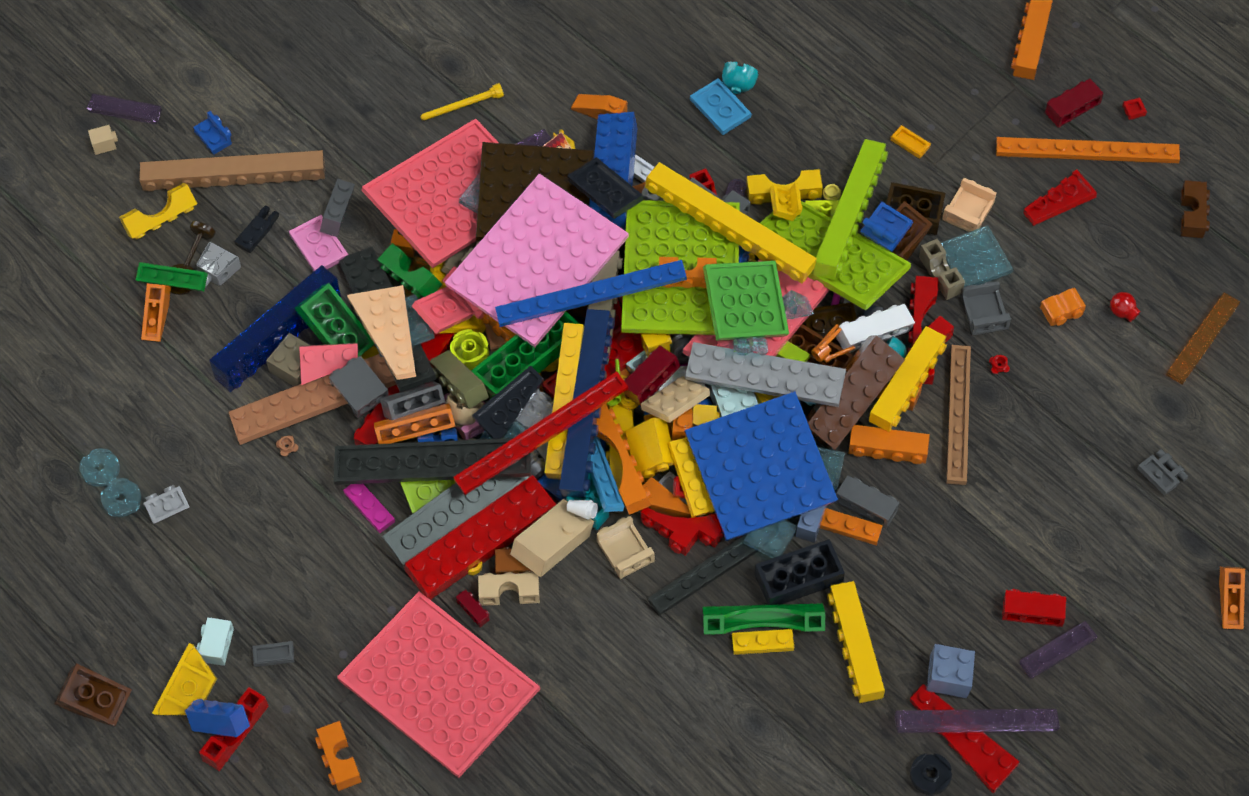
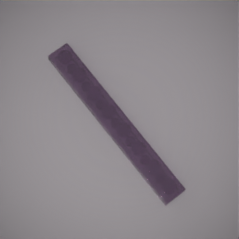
M1057 709L900 710L895 712L897 733L1058 731L1060 728Z

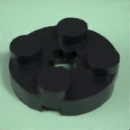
M922 754L912 763L910 772L912 784L917 790L928 796L942 793L951 782V765L946 758L939 754ZM929 770L931 772L934 770L935 778L927 777L926 771Z

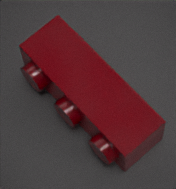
M465 589L456 596V602L480 628L490 621L489 612L482 608L481 603L474 599L471 592H467Z

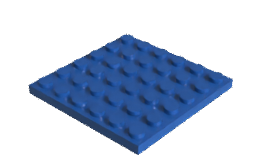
M795 391L685 430L687 440L726 541L838 501Z

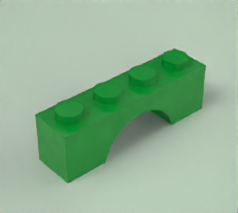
M393 243L377 259L382 264L381 268L388 275L392 273L390 276L398 283L402 281L401 284L408 291L412 289L411 292L417 298L428 296L436 292L443 285L424 267L408 272L411 263L410 258Z

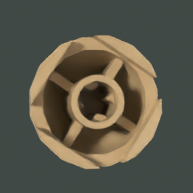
M451 394L447 396L445 404H450L454 423L457 427L475 423L476 421L472 415L484 405L483 402H480L477 406L469 409L464 403L460 404L456 396Z

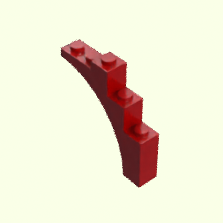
M648 507L640 512L642 523L648 528L657 530L661 536L669 537V546L677 554L681 553L686 556L698 538L703 544L711 545L715 548L724 536L716 513L704 517L684 518L658 513Z

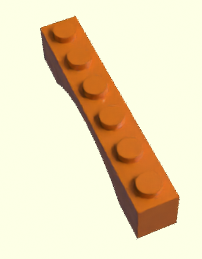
M605 404L601 407V417L597 418V437L611 445L622 460L623 475L619 492L630 515L651 506L649 498L652 496L648 487H643L642 485L644 478L641 471L636 472L635 466H637L636 460L633 455L629 456L627 452L630 450L627 440H622L620 436L623 435L620 424L615 425L614 419L617 418L613 409H608Z

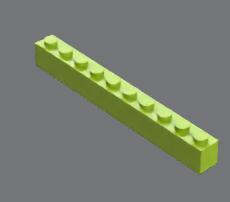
M868 139L864 140L816 256L817 260L813 275L835 280L837 274H841L844 265L843 260H847L848 248H851L853 245V235H857L858 223H861L863 220V210H867L868 198H872L874 190L872 187L877 185L878 174L882 173V162L887 160L888 152L885 151V143Z

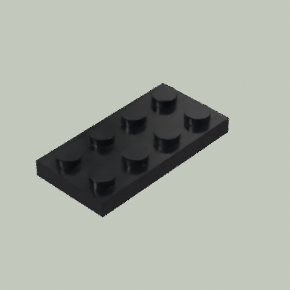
M597 157L567 176L568 181L613 219L643 201V195Z

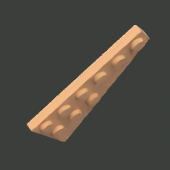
M403 285L347 295L348 301L354 307L357 316L360 317L368 334L379 348V352L387 361V365L395 378L400 380L416 377Z

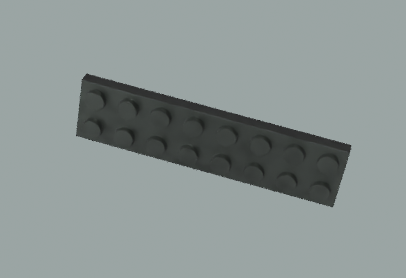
M530 476L491 478L466 495L463 494L455 483L384 534L382 538L405 568L407 561Z

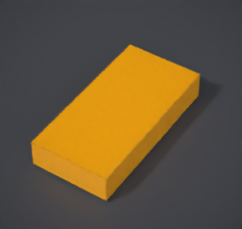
M902 125L890 139V141L919 159L931 146V143Z

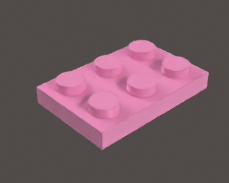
M322 215L289 231L291 238L316 275L339 264L340 260L348 256V253L337 237L320 232Z

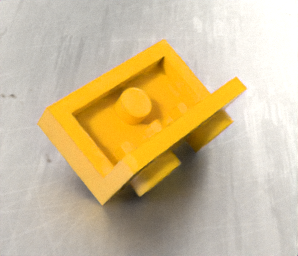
M794 183L790 189L773 184L770 188L773 215L794 221L797 215L801 214L803 208L798 184Z

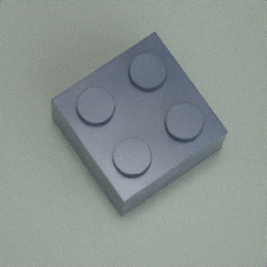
M935 644L929 659L927 691L967 698L972 688L975 651Z

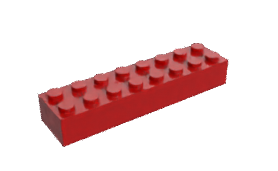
M532 475L405 563V572L421 593L431 600L466 576L468 571L477 567L479 563L482 562L483 564L493 557L496 549L512 544L517 536L557 504L534 475Z

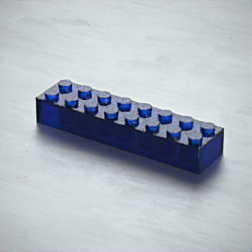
M323 265L317 268L209 360L215 379L229 392L239 388L244 380L253 376L262 365L267 364L266 360L289 333L298 337L299 333L309 328L294 309L320 286L330 283L341 297L337 277Z

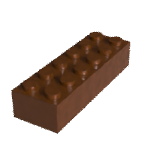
M877 335L869 336L844 368L846 369L839 407L816 403L806 416L813 437L828 450H835L905 359Z

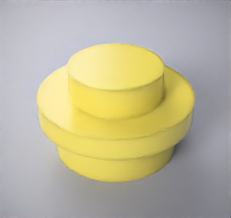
M829 184L823 189V197L825 200H839L841 190L837 185Z

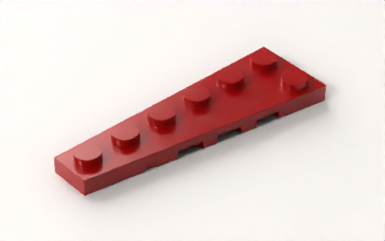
M924 684L910 698V702L949 742L950 747L959 753L962 760L976 772L978 778L992 793L1000 787L1019 765L1020 761L938 695L927 691V687Z

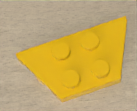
M188 644L152 714L186 715L185 710L192 705L193 701L197 699L206 700L217 677L193 644Z

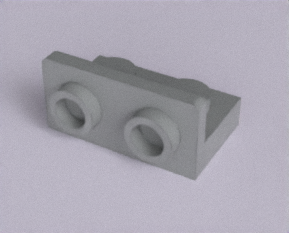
M175 485L163 489L165 493L159 496L154 493L146 497V502L143 504L153 524L189 508L180 486L175 488Z

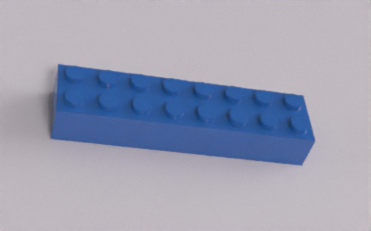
M634 112L598 115L594 158L597 157L633 186L637 140ZM590 200V208L621 229L626 230L627 211L613 219Z

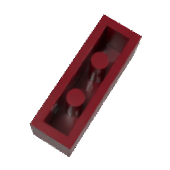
M1091 79L1085 82L1081 81L1076 87L1065 90L1062 95L1051 98L1047 102L1045 114L1059 128L1101 104L1104 93Z
M659 345L643 363L637 366L636 370L629 377L624 379L628 385V390L624 392L625 396L641 406L642 402L651 397L680 368L676 355Z

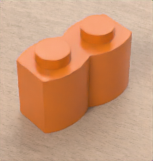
M1071 288L1059 295L1043 300L1040 309L1050 326H1060L1067 319L1081 317L1086 305L1076 288Z

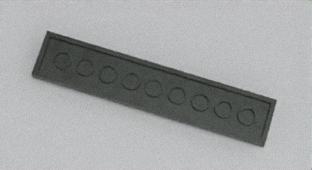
M373 246L345 256L344 259L339 261V265L353 294L392 287L385 271L381 268V263L377 260L378 257ZM410 322L409 328L416 377L397 380L390 370L400 393L436 380L433 368Z
M513 438L335 446L334 484L454 480V476ZM531 453L492 478L531 476Z

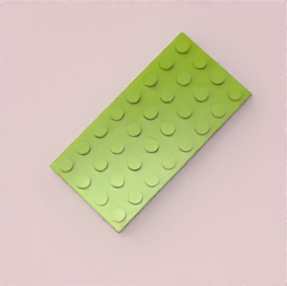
M801 201L803 206L800 215H797L794 221L774 216L772 212L760 222L763 226L816 257L832 218ZM857 233L856 236L853 235L852 247L848 248L847 260H843L842 272L837 274L835 280L813 275L814 270L808 277L814 281L818 280L824 284V287L860 308L867 310L911 268V263Z

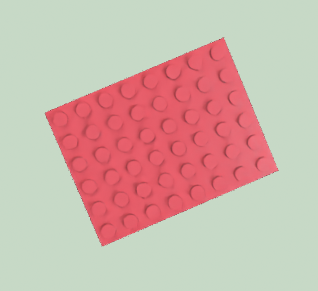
M477 119L472 120L362 186V192L432 268L476 241L482 142L499 143Z
M420 591L337 676L342 684L458 778L463 775L540 690L539 685Z

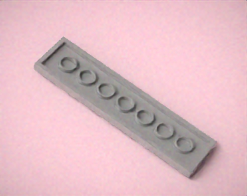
M693 342L685 380L779 397L795 391L798 399L801 401L839 407L846 369Z

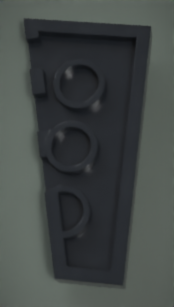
M529 366L472 415L473 419L492 439H503L543 384L544 379L532 366Z

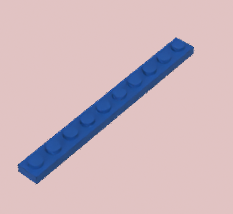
M682 260L508 303L497 306L495 309L499 325L502 327L687 280Z

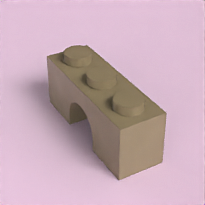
M935 239L921 245L919 258L931 277H938V288L945 299L948 300L962 294L965 280L956 267L950 269L946 260L947 252L939 240Z

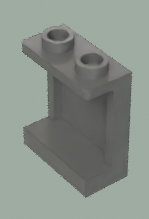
M999 282L968 285L962 289L961 300L972 335L1009 329L1011 317L1009 313L1005 312L999 292Z
M361 355L349 360L346 366L336 369L329 377L330 384L335 386L351 406L357 418L381 403V398L389 396L388 389Z

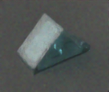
M793 290L782 297L787 320L813 315V310L807 297Z

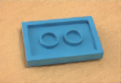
M719 78L690 95V101L722 135L751 118V112Z

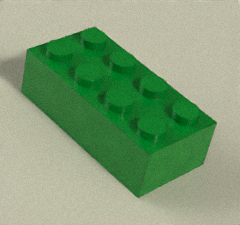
M330 283L320 286L294 308L323 345L357 343L359 357L375 344L367 330Z

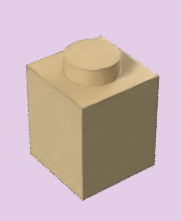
M110 125L88 130L95 155L117 149L115 142L118 141L116 132L111 131Z

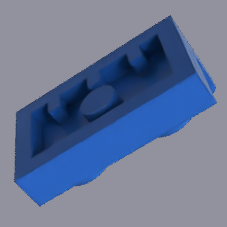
M209 111L207 112L208 119L194 126L193 129L214 155L232 144L230 139L232 135L227 127L222 126L220 118L217 115L214 116Z

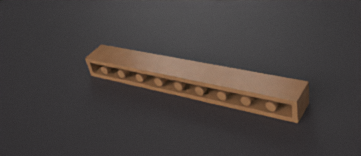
M323 150L140 162V183L143 191L171 190L182 183L192 188L325 179Z

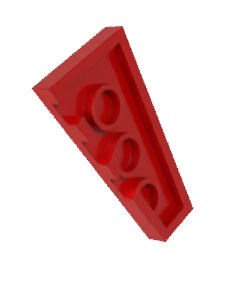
M1076 169L1069 178H1064L1057 187H1052L1045 196H1040L1024 208V215L1034 226L1096 198L1097 192Z

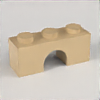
M527 571L523 574L507 572L503 575L486 573L478 576L479 602L482 606L500 605V596L506 590L516 591L519 595L520 604L540 603L539 576L534 572Z

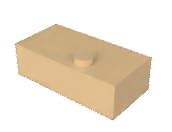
M565 499L517 536L513 542L510 555L540 577L590 537L594 521L591 518L587 520L568 512V501Z

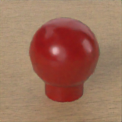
M1119 292L1110 301L1112 313L1117 317L1126 318L1129 322L1133 321L1141 312L1136 307V300L1130 293Z

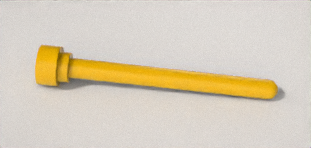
M500 83L492 85L489 91L421 114V119L428 120L491 97L502 98L504 97Z

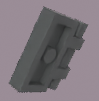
M1160 449L1156 453L1160 458L1159 460L1154 455H1151L1139 464L1137 469L1165 496L1179 485L1180 481L1176 477H1179L1184 482L1189 476L1184 472L1185 469L1181 465L1178 466L1172 460L1173 457L1169 453L1166 454ZM1164 465H1167L1172 471L1170 472Z

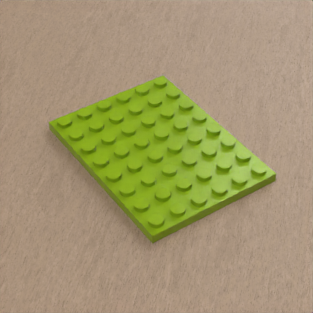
M643 200L627 210L626 232L629 233V237L625 241L624 274L659 266V257H678V260H682L685 270L694 269L697 266V258H717V264L739 263L738 244L729 241L722 234L714 232L709 226L698 222L694 217L680 211L678 207L671 203ZM726 202L740 211V203ZM660 286L623 296L622 333L715 335L707 289L702 287L666 288Z

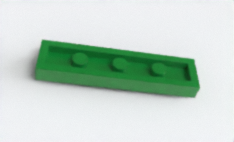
M139 262L136 281L204 291L208 273Z

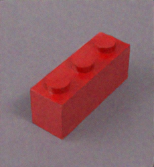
M1018 589L1005 591L1002 620L1063 627L1066 614V597L1059 594L1046 595L1036 591L1030 593L1021 592Z

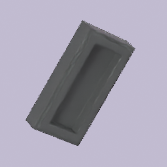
M293 641L252 646L254 667L295 662Z

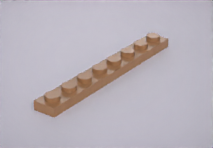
M951 346L947 484L966 485L971 346Z

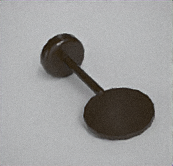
M193 221L190 225V230L197 235V238L185 264H177L172 267L194 270L189 264L201 238L211 239L215 236L216 231L205 223ZM171 287L170 292L176 295H183L192 290Z

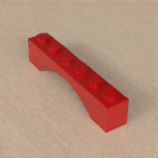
M916 276L915 283H911L910 294H914L913 299H910L909 310H913V315L911 316L915 321L912 331H909L908 342L911 343V348L922 333L921 323L924 316L936 303L938 277ZM935 367L928 370L927 373L929 375L924 384L933 385Z

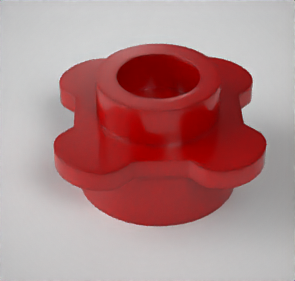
M996 355L989 359L992 373H1007L1010 370V367L1007 365L1008 358L1006 356Z

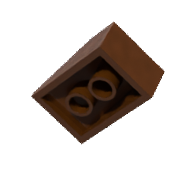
M904 201L896 211L911 219L913 224L892 253L907 261L933 224Z
M75 664L64 682L55 705L72 713L115 727L132 689L79 664Z

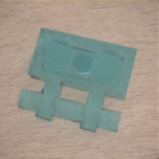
M763 337L733 339V352H737L739 355H748V353L757 351L758 354L764 356L768 352V343Z

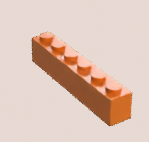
M1031 0L1030 3H1026L1024 13L1028 14L1027 17L1023 16L1021 26L1024 27V30L1019 32L1018 40L1021 43L1016 45L1014 53L1018 56L1017 58L1013 57L1012 61L1013 76L1034 80L1053 0Z

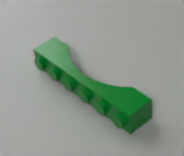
M823 603L703 607L704 634H725L752 627H783L805 632L825 631V610Z

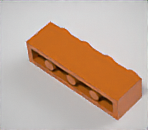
M449 403L421 410L395 420L387 419L374 423L379 444H391L456 427Z
M854 425L851 429L848 454H853L857 457L870 456L875 459L885 458L896 462L909 461L913 464H926L930 434L892 429L888 432L882 428Z

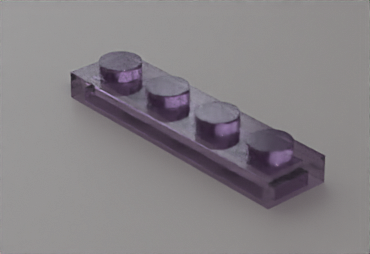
M94 93L87 106L88 112L156 125L162 112L161 106Z
M1084 621L1021 659L1019 664L1030 679H1033L1092 643L1098 636L1088 623Z

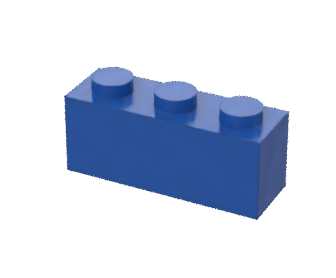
M197 699L185 710L191 729L195 732L238 737L250 727L244 707L240 704Z

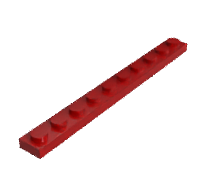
M615 372L454 476V481L463 494L466 495L628 390V385L620 374Z

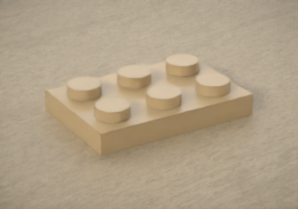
M680 377L642 402L641 408L643 411L670 423L710 396V390L693 381L685 380L684 377Z

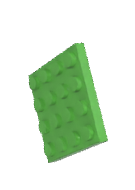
M776 261L706 264L703 266L716 341L778 337L789 334Z

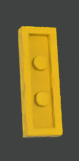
M792 629L732 633L733 655L794 651Z

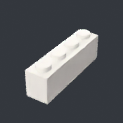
M905 304L893 305L885 311L878 310L868 317L861 316L853 322L849 323V321L842 323L839 326L842 330L836 338L843 349L855 346L854 350L849 351L850 353L858 350L869 336L877 335L884 341L891 336L895 337L907 333L911 330L915 321Z

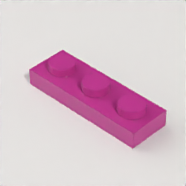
M351 484L343 490L349 500L379 533L395 523L394 517L364 484Z

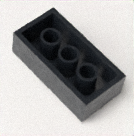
M830 539L755 564V577L768 605H781L844 582L845 572Z

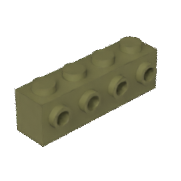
M449 350L429 361L436 379H439L443 387H447L452 396H456L460 404L464 403L470 409L489 398L484 383Z

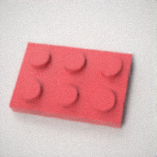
M448 287L415 301L412 305L435 334L471 318L475 313L460 295Z

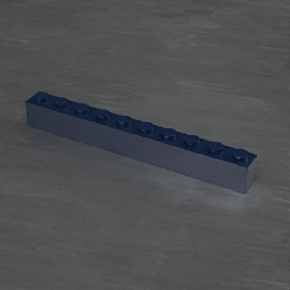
M587 309L573 399L607 377V372L604 371L605 365L609 363V353H607V350L612 344L610 331L614 329L615 319L612 318L609 310ZM601 407L568 428L559 485L562 496L585 498L586 491L589 492L590 480H588V476L593 470L591 456L595 454L596 450L594 436H598V425L596 423L597 418L601 417Z

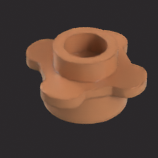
M284 436L276 442V447L280 449V453L284 457L288 456L291 452L298 451L299 447L294 443L293 436Z

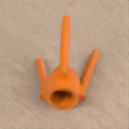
M838 324L811 350L813 357L818 362L824 360L827 363L831 359L855 349V346H851L830 355L831 348L828 344L842 330L838 328Z

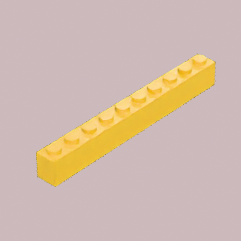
M659 162L647 176L645 188L649 192L660 196L667 203L678 207L680 211L691 215L698 222L709 226L714 232L722 234L729 241L740 245L745 251L756 255L760 260L776 261L777 270L784 272L792 280L803 284L814 270L816 257Z

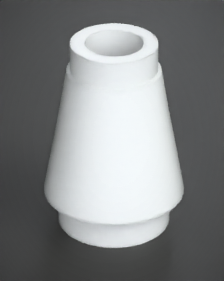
M569 500L567 503L568 512L587 520L590 518L594 519L597 514L598 506L593 500Z

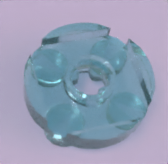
M104 448L94 449L90 451L91 454L82 458L80 472L87 484L105 486L115 482L120 471V464L117 457L110 450ZM99 464H102L104 469L98 471L95 467H99Z
M119 478L112 480L107 484L108 487L102 491L101 502L110 516L122 517L138 511L141 502V492L139 487L130 482L129 479ZM120 494L126 497L122 501L116 500Z

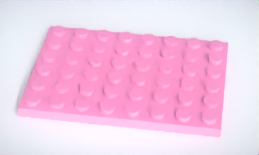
M539 174L445 281V285L499 322L495 309L497 306L590 283L627 240L629 233ZM565 311L506 325L505 327L533 347H536Z

